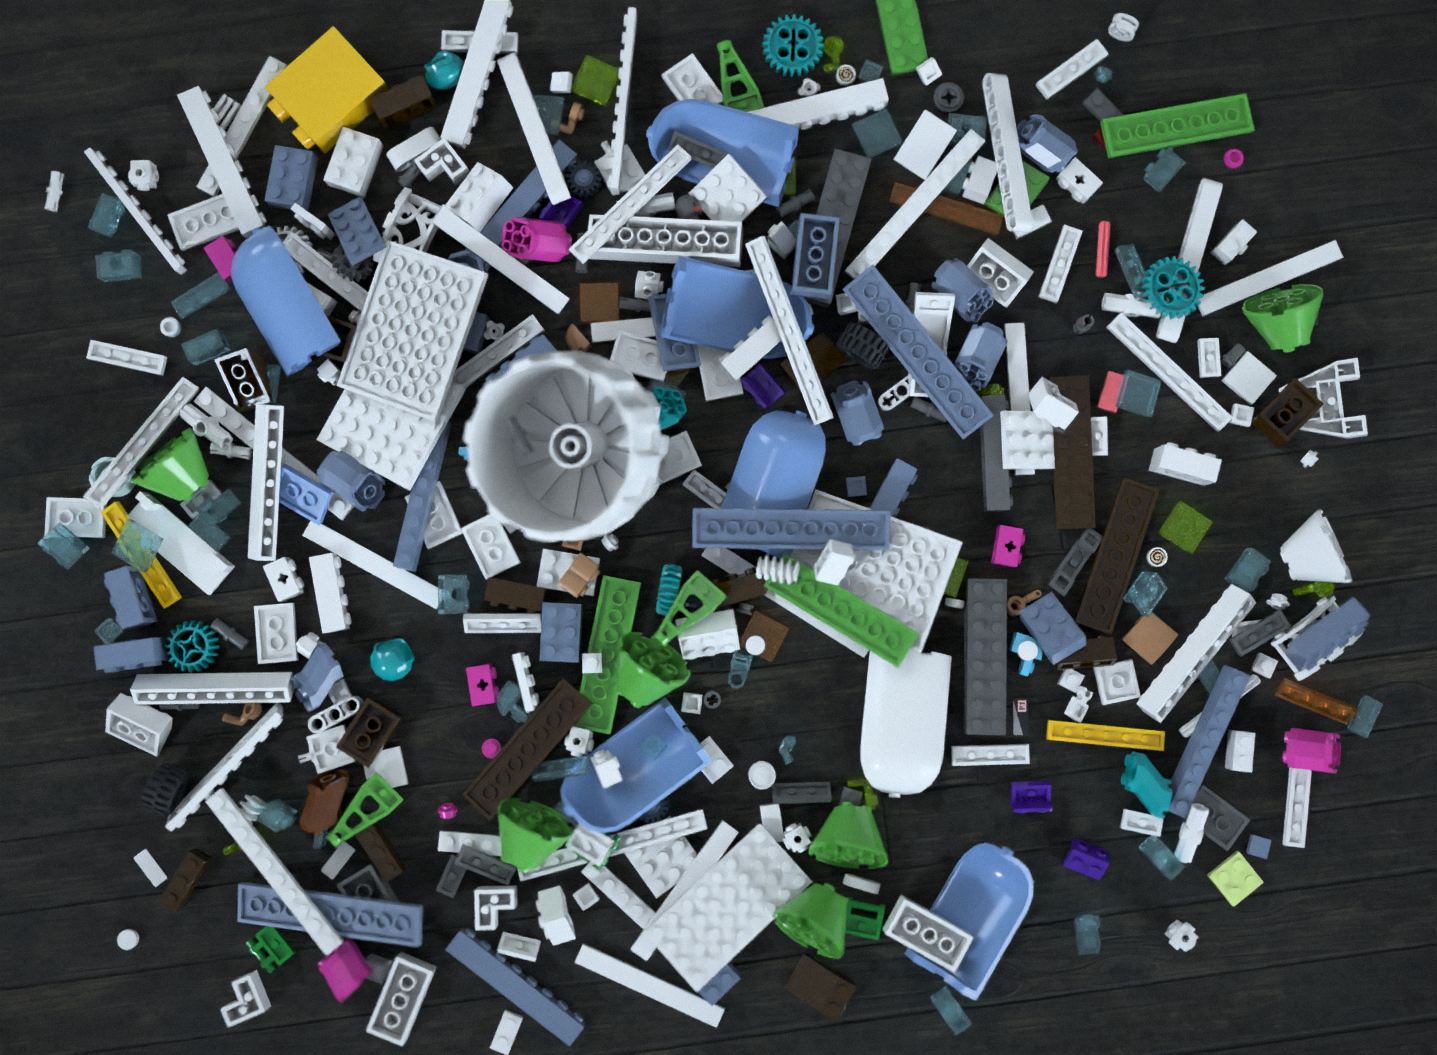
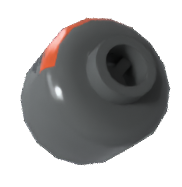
M684 195L676 201L674 210L679 219L700 220L702 208L695 197Z

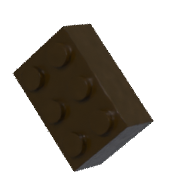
M422 75L411 77L408 82L396 84L391 87V90L379 92L370 99L380 122L387 132L438 108Z

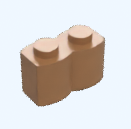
M579 553L558 582V585L576 598L579 595L583 597L589 589L587 586L591 579L594 581L600 574L598 570L600 566L584 554Z

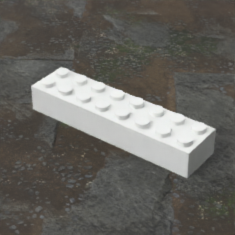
M590 214L588 230L604 215ZM631 217L589 259L676 263L678 257L682 256L721 266L740 267L743 225L742 222Z

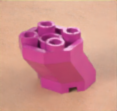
M514 217L503 226L501 242L503 250L507 251L510 256L520 259L559 262L563 256H567L570 253L569 248L571 247L572 237L570 234H567L565 224L555 221Z
M1291 728L1290 732L1286 731L1284 736L1287 750L1283 753V762L1287 763L1290 768L1337 773V769H1334V766H1339L1341 743L1336 742V738L1340 739V735Z
M346 937L343 939L344 942L318 963L320 966L319 970L324 974L335 997L340 1002L373 971L364 959L357 944L351 938L347 939Z

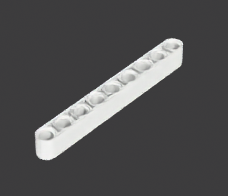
M515 52L498 59V65L550 201L553 205L571 198L519 60Z
M987 73L983 78V90L1006 226L1009 231L1029 232L1032 227V215L1008 78L1002 74Z
M1203 178L1199 185L1178 259L1183 258L1184 264L1190 261V268L1196 266L1195 273H1198L1223 187L1222 183ZM1177 273L1178 279L1182 280V276ZM1188 283L1181 284V285L1176 286V287H1171V286H1170L1169 289L1175 288V290H1176V289H1178V288L1181 287V286H1188ZM1182 291V296L1187 299L1186 293ZM1169 315L1165 318L1161 316L1156 338L1176 343L1180 336L1185 316L1183 315L1180 319L1177 316L1173 319H1170Z

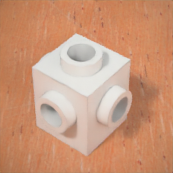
M150 160L130 161L131 171L128 172V178L131 184L141 191L157 188L159 174L156 170V165Z
M638 271L635 282V297L648 300L649 296L662 293L663 281H660L661 273Z
M572 727L570 734H567L565 738L566 750L571 751L570 755L582 758V754L588 755L594 746V740H592L594 733L590 730Z
M793 823L785 828L786 831L783 832L785 838L782 840L787 849L792 848L793 852L798 850L800 853L809 847L808 844L811 843L809 837L812 835L806 826L802 827L800 823L797 825ZM800 836L801 840L795 842L794 837Z
M1179 920L1173 922L1164 933L1170 939L1169 944L1176 950L1181 948L1185 952L1195 946L1196 939L1198 938L1193 933L1195 929L1189 923L1185 922L1183 924Z

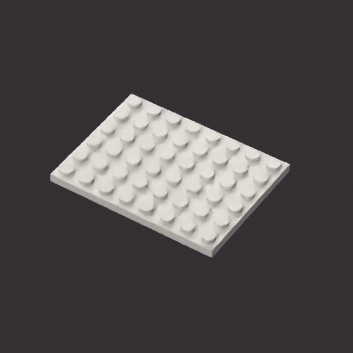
M386 240V248L382 251L337 386L438 423L489 274Z
M816 489L808 508L871 510ZM890 516L889 550H853L855 554L854 562L848 567L845 577L840 580L838 586L918 633L919 635L910 649L921 653L962 542ZM793 549L791 557L815 571L814 566L824 549ZM776 594L775 597H774V598L779 599V600H781V601H784V602H787V603H789V604H792L791 602H789V601H787L786 599L782 598V597L779 596L778 594Z

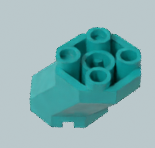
M656 387L652 392L661 407L658 420L660 431L676 424L687 412L684 399L681 398L682 395L679 391Z
M1132 751L1131 755L1127 754L1124 764L1126 770L1121 776V785H1125V790L1134 792L1152 816L1164 819L1165 815L1162 813L1163 811L1168 812L1171 803L1172 789L1168 788V784H1172L1171 780L1163 778L1145 754Z

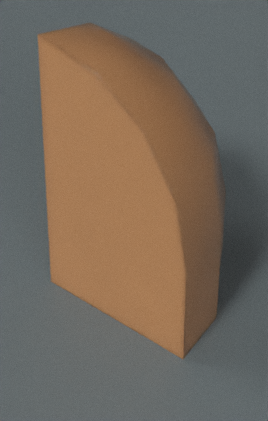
M571 324L566 333V344L570 351L585 353L592 346L583 334Z

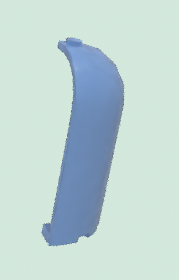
M686 99L676 101L662 109L652 126L648 127L646 137L649 141V148L652 156L658 163L670 152L668 146L674 131L731 154L768 196L763 203L777 207L780 206L787 184H785L787 172L791 173L794 158H791L794 148L797 147L799 126L705 100ZM691 159L675 176L698 184L713 168Z
M270 225L265 228L260 226L252 231L253 235L242 242L232 259L231 278L238 295L288 377L305 368L312 361L310 357L314 354L318 357L339 345L341 341L277 233Z
M679 256L672 273V289L668 288L665 303H668V308L662 317L661 337L733 353L735 351L733 347L740 340L745 342L749 338L747 335L755 327L759 330L763 326L761 322L769 315L773 317L757 274ZM782 281L804 341H806L814 330L809 305L803 296L791 295L792 286ZM782 340L762 358L773 359L787 356Z
M776 410L763 415L753 424L745 439L722 508L807 509L826 452L825 435L819 424L814 425L811 419L806 418L807 414L796 411L794 414L788 411ZM760 549L767 552V554L779 558L782 557L783 553L791 557L793 549Z
M664 697L585 756L571 769L560 789L561 798L565 804L563 809L569 817L573 815L580 824L589 830L601 833L617 831L632 823L713 761L688 727H682L685 723L666 697ZM600 750H608L612 757L616 756L620 765L618 771L622 781L606 788L602 786L590 759V757L594 756V753Z
M988 843L972 847L961 857L930 909L935 914L968 931L974 937L956 971L953 972L910 947L904 953L913 962L934 974L936 972L945 978L944 981L960 993L975 1001L1024 918L1033 897V880L1028 868L1012 856L1013 851L1004 846L1000 849Z

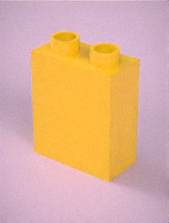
M334 26L265 86L273 96V99L267 104L271 111L282 123L291 116L299 125L292 132L293 135L307 150L316 144L324 153H327L337 144L343 127L351 130L354 129L374 111L370 99L375 94L389 90L384 80Z

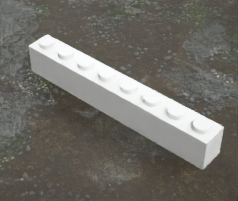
M510 0L484 1L440 137L441 139L445 138L449 144L464 149L466 144H470L472 138L470 132L472 126L475 127L478 119L476 113L478 108L482 107L484 101L482 95L489 86L490 79H488V76L495 68L496 62L494 58L501 49L500 39L507 31L506 21L513 12Z
M882 78L748 113L799 126L801 129H808L813 124L819 123L824 125L833 119L844 120L849 115L856 114L859 116L867 113L869 110H882L887 106L889 99Z
M199 86L194 87L177 96L241 234L248 238L253 235L252 231L260 226L265 228L264 223H267L263 212L259 213L256 207L259 203L255 195H251L249 192V188H251L250 183L246 177L243 178L241 174L243 168L238 160L235 161L232 155L235 151L231 143H227L224 138L227 136L226 131L222 125H218L217 119H219L216 110L214 108L211 109L209 105L211 99L207 91H202Z
M256 404L248 558L257 561H276L284 406Z
M1233 584L1223 592L1219 601L1211 607L1207 616L1199 622L1195 631L1187 637L1183 646L1176 651L1171 661L1164 666L1163 671L1152 681L1147 691L1140 696L1136 704L1144 713L1160 723L1163 721L1256 604L1251 594Z
M292 672L137 674L130 691L134 704L290 702L294 686L290 681V678L293 677Z

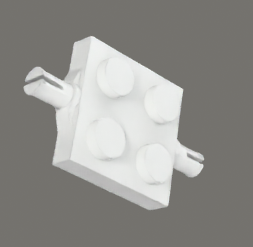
M604 141L600 145L606 154L594 161V165L598 167L601 177L608 187V175L612 176V169H609L610 157H614V151H611L608 141ZM626 144L623 151L620 192L627 190L629 192L645 174Z
M345 724L306 737L309 744V753L299 755L298 759L306 757L299 760V762L303 763L312 760L318 774L355 762V759L336 748L347 730Z

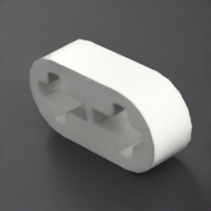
M845 873L843 884L875 894H878L881 885L876 881Z

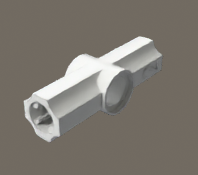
M673 193L654 195L632 217H651L659 212L674 210Z
M1105 293L1102 299L1101 306L1102 310L1120 312L1124 316L1129 317L1146 316L1159 318L1161 313L1155 314L1156 308L1150 310L1151 302L1145 303L1147 299L1142 298L1140 295L1126 294L1124 296Z
M191 403L186 404L180 410L179 415L193 427V431L197 436H205L220 449H226L232 443L233 438L231 434L219 426V422L215 417L206 416Z
M1191 804L1186 822H1183L1180 828L1179 842L1174 853V858L1180 862L1191 863L1196 846L1201 843L1204 833L1203 827L1209 809L1202 804Z

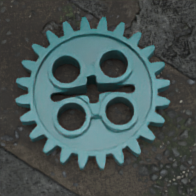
M793 14L792 19H789L788 15H786L785 21L779 17L778 24L772 22V28H767L768 34H764L765 42L762 47L766 48L763 50V55H768L766 62L772 61L770 64L771 68L777 66V73L782 69L783 76L786 75L787 71L790 72L791 77H793L794 72L801 76L802 70L807 74L808 67L814 69V63H819L820 59L818 57H822L823 52L821 50L824 47V44L821 43L823 37L819 36L820 29L814 30L816 27L815 23L809 25V18L804 22L802 15L799 20L796 19L795 14ZM792 30H795L794 61L792 62L791 40ZM785 33L789 37L783 39L779 35ZM805 34L807 38L800 39L798 35ZM786 52L788 56L781 57L779 53ZM803 52L807 56L800 58L797 54Z
M1173 256L1170 260L1168 257H1165L1163 261L1161 259L1156 261V264L1150 266L1151 270L1145 272L1147 277H1144L1142 281L1146 284L1141 286V288L1145 289L1146 292L1142 296H1148L1145 303L1151 302L1152 305L1149 309L1156 308V315L1163 312V318L1169 315L1170 319L1176 316L1180 319L1183 315H1189L1190 311H1195V306L1201 304L1198 299L1204 297L1203 294L1199 293L1205 289V287L1200 286V283L1204 280L1198 279L1201 272H1194L1196 266L1189 267L1190 261L1184 264L1183 258L1177 261L1176 256ZM1177 273L1182 276V280L1178 279ZM1159 277L1164 280V284L1160 283ZM1188 283V286H1181V287H1179V288L1176 289V290H1175V288H1172V289L1166 290V291H1164V292H1158V291H1157V290H1161V289H1162V290H1163V289H1166V288H1168L1169 286H1171V287H1176V286H1179V285H1181V284ZM1182 291L1186 293L1187 299L1182 296ZM1164 295L1168 297L1169 303L1164 300Z

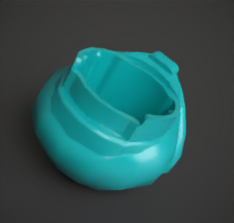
M444 50L438 52L432 62L424 65L426 69L425 81L429 86L438 90H447L454 87L459 82L464 61L453 53Z
M398 638L374 645L370 661L371 668L377 676L383 680L395 681L403 678L411 671L415 657L404 639Z

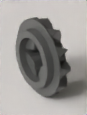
M947 82L937 87L933 100L935 106L941 112L950 113L957 111L962 106L964 94L958 85ZM947 92L950 94V97L954 98L951 99L949 105L947 100L943 99L946 97Z

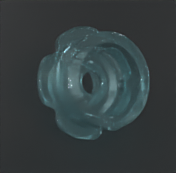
M1098 67L1097 71L1094 72V76L1099 82L1106 83L1107 80L1112 79V70L1109 68Z

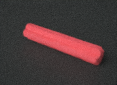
M1102 221L1099 224L1096 276L1101 278L1106 277L1108 271L1110 222Z

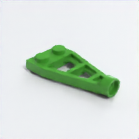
M726 40L718 43L723 106L745 112L764 108L759 89L733 49L731 41ZM735 63L740 74L728 77L726 65ZM741 80L748 92L733 97L730 92V85L732 82Z
M697 570L683 585L659 630L653 637L665 647L671 639L712 613L725 600L726 595ZM691 594H694L703 602L702 608L694 613H690L684 608V603ZM678 611H681L687 616V620L679 627H675L671 620Z
M375 772L360 787L333 831L326 836L327 839L335 847H338L344 840L390 814L404 799ZM368 795L372 796L380 805L379 809L370 815H366L360 810V804ZM353 812H357L363 820L355 828H349L346 825V820ZM335 833H340L341 838H339Z

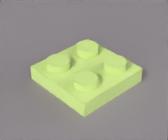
M1235 851L1207 874L1233 907L1264 883L1239 851Z

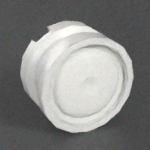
M1118 13L1114 15L1113 23H1111L1108 30L1113 37L1123 41H1130L1135 35L1134 31L1137 30L1139 22L1128 14Z
M765 761L754 763L748 772L751 784L758 789L771 787L776 778L773 766Z

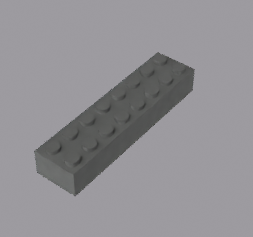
M838 149L834 150L816 215L840 218L832 294L829 299L803 296L808 303L826 308L830 307L871 158Z
M965 579L963 733L968 735H1006L1007 579Z

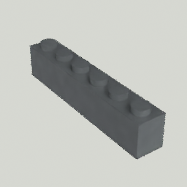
M1005 395L981 396L980 398L994 414L993 417L980 426L984 512L1008 511L1010 506H1013V496L1010 495L1009 487H1012V477L1009 476V469H1003L1000 412L1008 411L1009 403L1008 400H1005Z

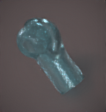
M788 735L783 738L779 747L785 765L794 762L790 752L796 744L794 736Z

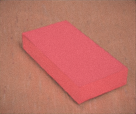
M1111 371L1107 372L1096 408L1114 414L1117 412L1127 376Z

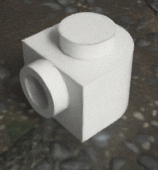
M327 359L317 369L319 372L317 375L325 383L329 381L332 385H336L341 370L330 359Z
M309 632L308 635L302 636L297 641V651L310 659L316 648L323 644V642L319 640L320 637Z

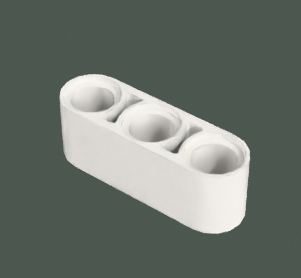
M428 127L395 146L386 155L394 169L400 172L410 167L411 164H415L414 160L441 139L434 127Z
M359 696L347 697L311 717L308 721V728L313 733L326 731L357 714L364 702ZM351 700L357 703L355 710H352L349 706ZM334 709L339 711V719L333 718L332 712ZM317 719H320L323 723L321 729L315 725Z

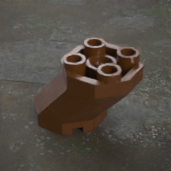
M339 768L336 769L337 773L332 774L329 770L311 778V784L308 783L307 785L309 795L299 822L302 830L319 835L324 833L325 829L337 825L343 815L341 805L350 781V775L347 770Z

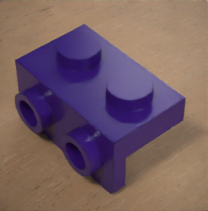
M572 196L555 205L550 201L541 211L539 219L565 224L566 228H568L582 208L583 203Z
M762 363L740 380L743 383V388L755 397L757 405L764 409L773 405L786 393L784 388Z
M1050 781L1011 782L1010 803L1013 812L1044 813L1052 811Z
M1073 838L1071 841L1072 847L1063 861V866L1100 881L1110 864L1109 852L1101 847L1088 844L1084 840Z

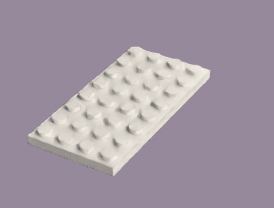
M758 823L643 932L693 989L698 992L775 918L772 915L778 908L799 895L812 881L766 829Z

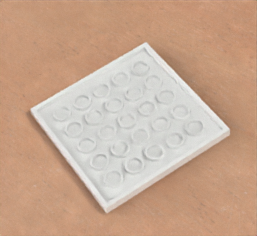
M453 381L451 382L438 423L344 389L317 440L338 452L348 453L365 467L411 490L466 388Z

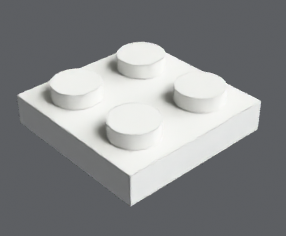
M294 203L291 207V210L295 213L294 217L305 227L312 229L322 239L326 236L332 240L335 236V233L326 224L298 204Z

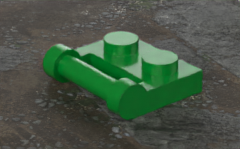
M847 896L845 933L879 940L885 904L879 903V905L853 900L852 897ZM851 907L875 912L877 916L872 918L850 913Z

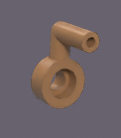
M574 102L570 111L568 125L553 120L551 128L572 134L577 121L583 118L585 110L582 109V104Z
M1035 590L1022 598L1019 596L1010 597L1007 599V613L1011 616L1020 615L1019 611L1024 609L1029 602L1039 598L1041 591ZM1011 604L1015 605V610L1012 609Z
M246 703L243 715L240 718L224 714L222 721L243 726L249 719L254 720L260 716L262 712L261 703Z

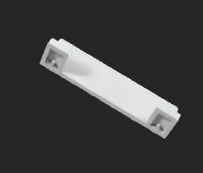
M140 491L135 497L140 502L128 516L144 540L206 594L211 595L235 566L150 493Z

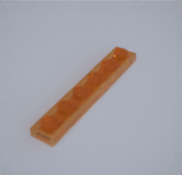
M895 182L889 202L903 206L917 189ZM939 195L923 212L994 235H998L1004 217L1003 215Z

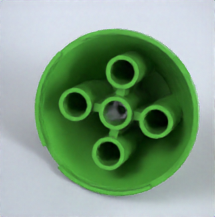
M1307 284L1292 285V289L1283 291L1280 290V287L1271 289L1246 300L1243 303L1242 311L1272 350L1283 349V352H1292L1295 350V347L1310 343L1312 330L1323 298V290L1319 286Z
M188 428L182 432L184 436L171 439L140 467L142 469L140 474L137 475L135 473L131 477V481L136 485L178 501L185 500L188 502L195 496L193 492L199 487L203 489L210 482L194 431Z
M629 632L623 635L619 643L616 692L630 700L633 706L640 708L642 705L651 704L686 683L691 671L687 670V662L683 660L682 655L669 644L664 647L653 636L647 638L641 636L642 633Z
M506 798L498 806L501 845L500 859L505 863L517 866V869L521 872H528L529 869L537 868L572 836L573 827H569V820L550 807L532 800L530 803L520 802L521 798Z
M842 802L841 806L833 809L809 847L810 856L814 854L816 855V860L838 867L859 869V865H869V869H875L885 866L888 861L871 812L872 808L869 806H853L851 802Z
M814 883L808 889L778 908L772 917L777 915L774 921L775 924L786 935L807 948L810 945L818 949V954L829 958H841L844 953L848 899L834 892V887L827 883H824L823 886Z

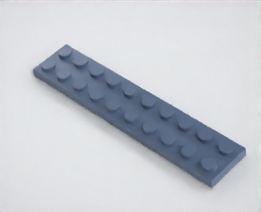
M873 264L843 288V291L887 343L892 352L962 439L966 438L994 416Z
M693 508V548L824 549L829 540L832 539L852 544V550H889V510Z
M248 882L238 884V922L307 931L271 885ZM304 890L340 936L417 947L422 944L423 905Z

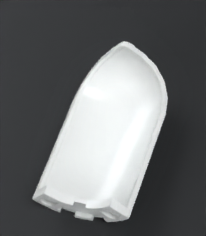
M910 649L899 668L870 651L861 737V764L865 777L871 786L881 792L889 793L888 797L900 798V795L920 793L933 783L940 772L944 753L952 656L937 652L920 653Z

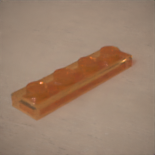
M1286 678L1275 689V696L1346 725L1357 714V707Z

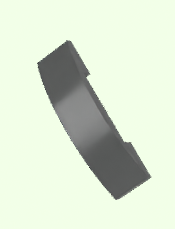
M1086 528L1063 558L1048 585L1062 596H1065L1074 583L1075 577L1101 543L1102 536L1092 528Z

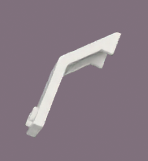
M916 292L913 314L947 356V342L955 295L953 293ZM908 372L909 396L929 397Z

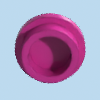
M1231 149L1224 155V163L1229 168H1237L1243 162V154L1237 149Z
M488 739L482 745V752L488 758H494L501 750V744L496 739Z
M444 803L438 808L440 817L445 819L455 817L458 811V807L454 806L453 803Z

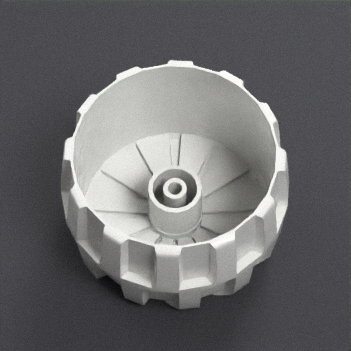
M579 351L546 353L513 363L510 372L500 379L489 381L478 395L480 402L471 421L466 423L464 441L468 443L470 464L466 470L472 487L479 489L489 505L488 511L502 524L511 523L524 530L528 538L542 541L588 540L609 533L632 519L640 507L655 495L662 482L657 477L660 461L669 453V436L660 433L658 420L661 407L654 394L643 390L634 379L633 372L620 364L598 355ZM514 415L523 431L526 430V436L533 448H535V451L529 452L526 456L523 455L516 441L512 440L513 436L504 423L505 420L508 418L510 420V417Z

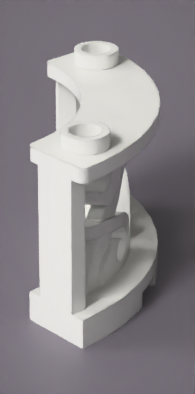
M405 187L394 202L395 210L393 209L392 213L389 212L382 227L386 229L382 233V239L385 243L386 240L391 241L392 237L396 235L399 238V244L413 249L420 246L419 251L427 253L430 243L439 228L432 221L445 205L440 206L412 194V190ZM423 210L429 211V212L423 213L422 215L420 214ZM430 212L436 214L432 219L428 218V215L431 214ZM403 213H407V215L410 217L407 219H403L402 215ZM416 218L421 236L409 243L403 244V236L396 226L397 224H408ZM383 250L375 253L372 260L379 263Z
M1335 596L1320 599L1316 603L1317 606L1308 615L1289 629L1276 635L1270 643L1294 671V676L1298 681L1321 669L1319 666L1325 664L1327 659L1330 662L1344 652V647L1352 645L1361 636L1355 637L1353 635L1348 639L1349 642L1344 647H1336L1332 650L1334 653L1326 659H1319L1317 661L1318 664L1309 671L1305 669L1300 672L1285 655L1287 649L1282 644L1283 641L1288 638L1294 640L1299 636L1296 634L1299 630H1301V635L1325 618L1326 609L1330 614L1339 608L1335 602Z

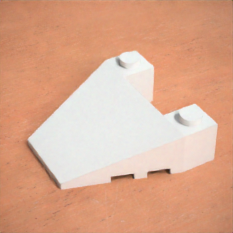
M1358 358L1333 362L1298 379L1323 403V406L1300 430L1346 439L1368 435L1365 415L1344 418L1340 382L1360 379ZM1285 385V386L1279 388V392H1280L1284 387H1286L1287 385Z

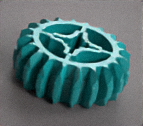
M665 564L663 567L656 606L658 614L667 616L679 594L682 578V568L680 566Z
M191 620L190 623L184 621L183 626L180 624L176 625L177 630L170 631L173 637L166 638L168 641H171L170 644L165 645L166 648H170L166 655H172L169 661H176L174 667L179 668L181 666V671L188 669L189 673L195 670L200 672L202 667L208 668V662H214L212 656H218L214 649H218L220 646L215 645L214 642L219 639L212 637L216 632L209 631V625L204 626V622L199 621L197 623L196 620ZM194 631L188 640L181 639L187 632ZM202 637L205 640L206 647L201 643ZM194 643L193 645L198 649L191 650L192 648L188 644ZM179 646L182 647L184 651L183 656L180 653ZM197 653H204L198 661L191 662Z

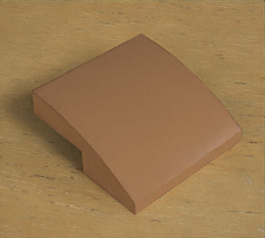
M1148 609L1122 637V640L1152 665L1172 644L1178 633Z

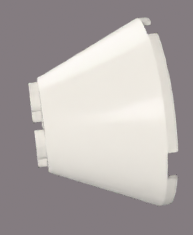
M1319 509L1280 547L1281 557L1284 563H1289L1288 571L1292 580L1352 582L1349 567L1345 564L1344 555L1326 516L1322 517L1321 513L1323 511Z

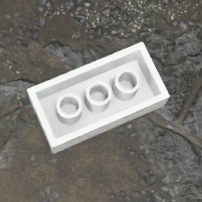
M903 895L899 897L883 927L886 935L953 972L956 971L974 938L968 931Z
M400 952L394 961L366 1032L403 1046L409 1037L437 966Z

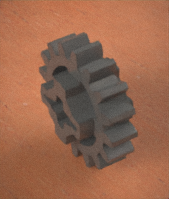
M339 244L338 248H335L331 261L334 262L332 268L338 269L336 273H342L343 279L349 277L350 282L354 278L357 282H360L361 278L366 280L374 266V263L371 262L373 258L368 257L352 266L342 245Z

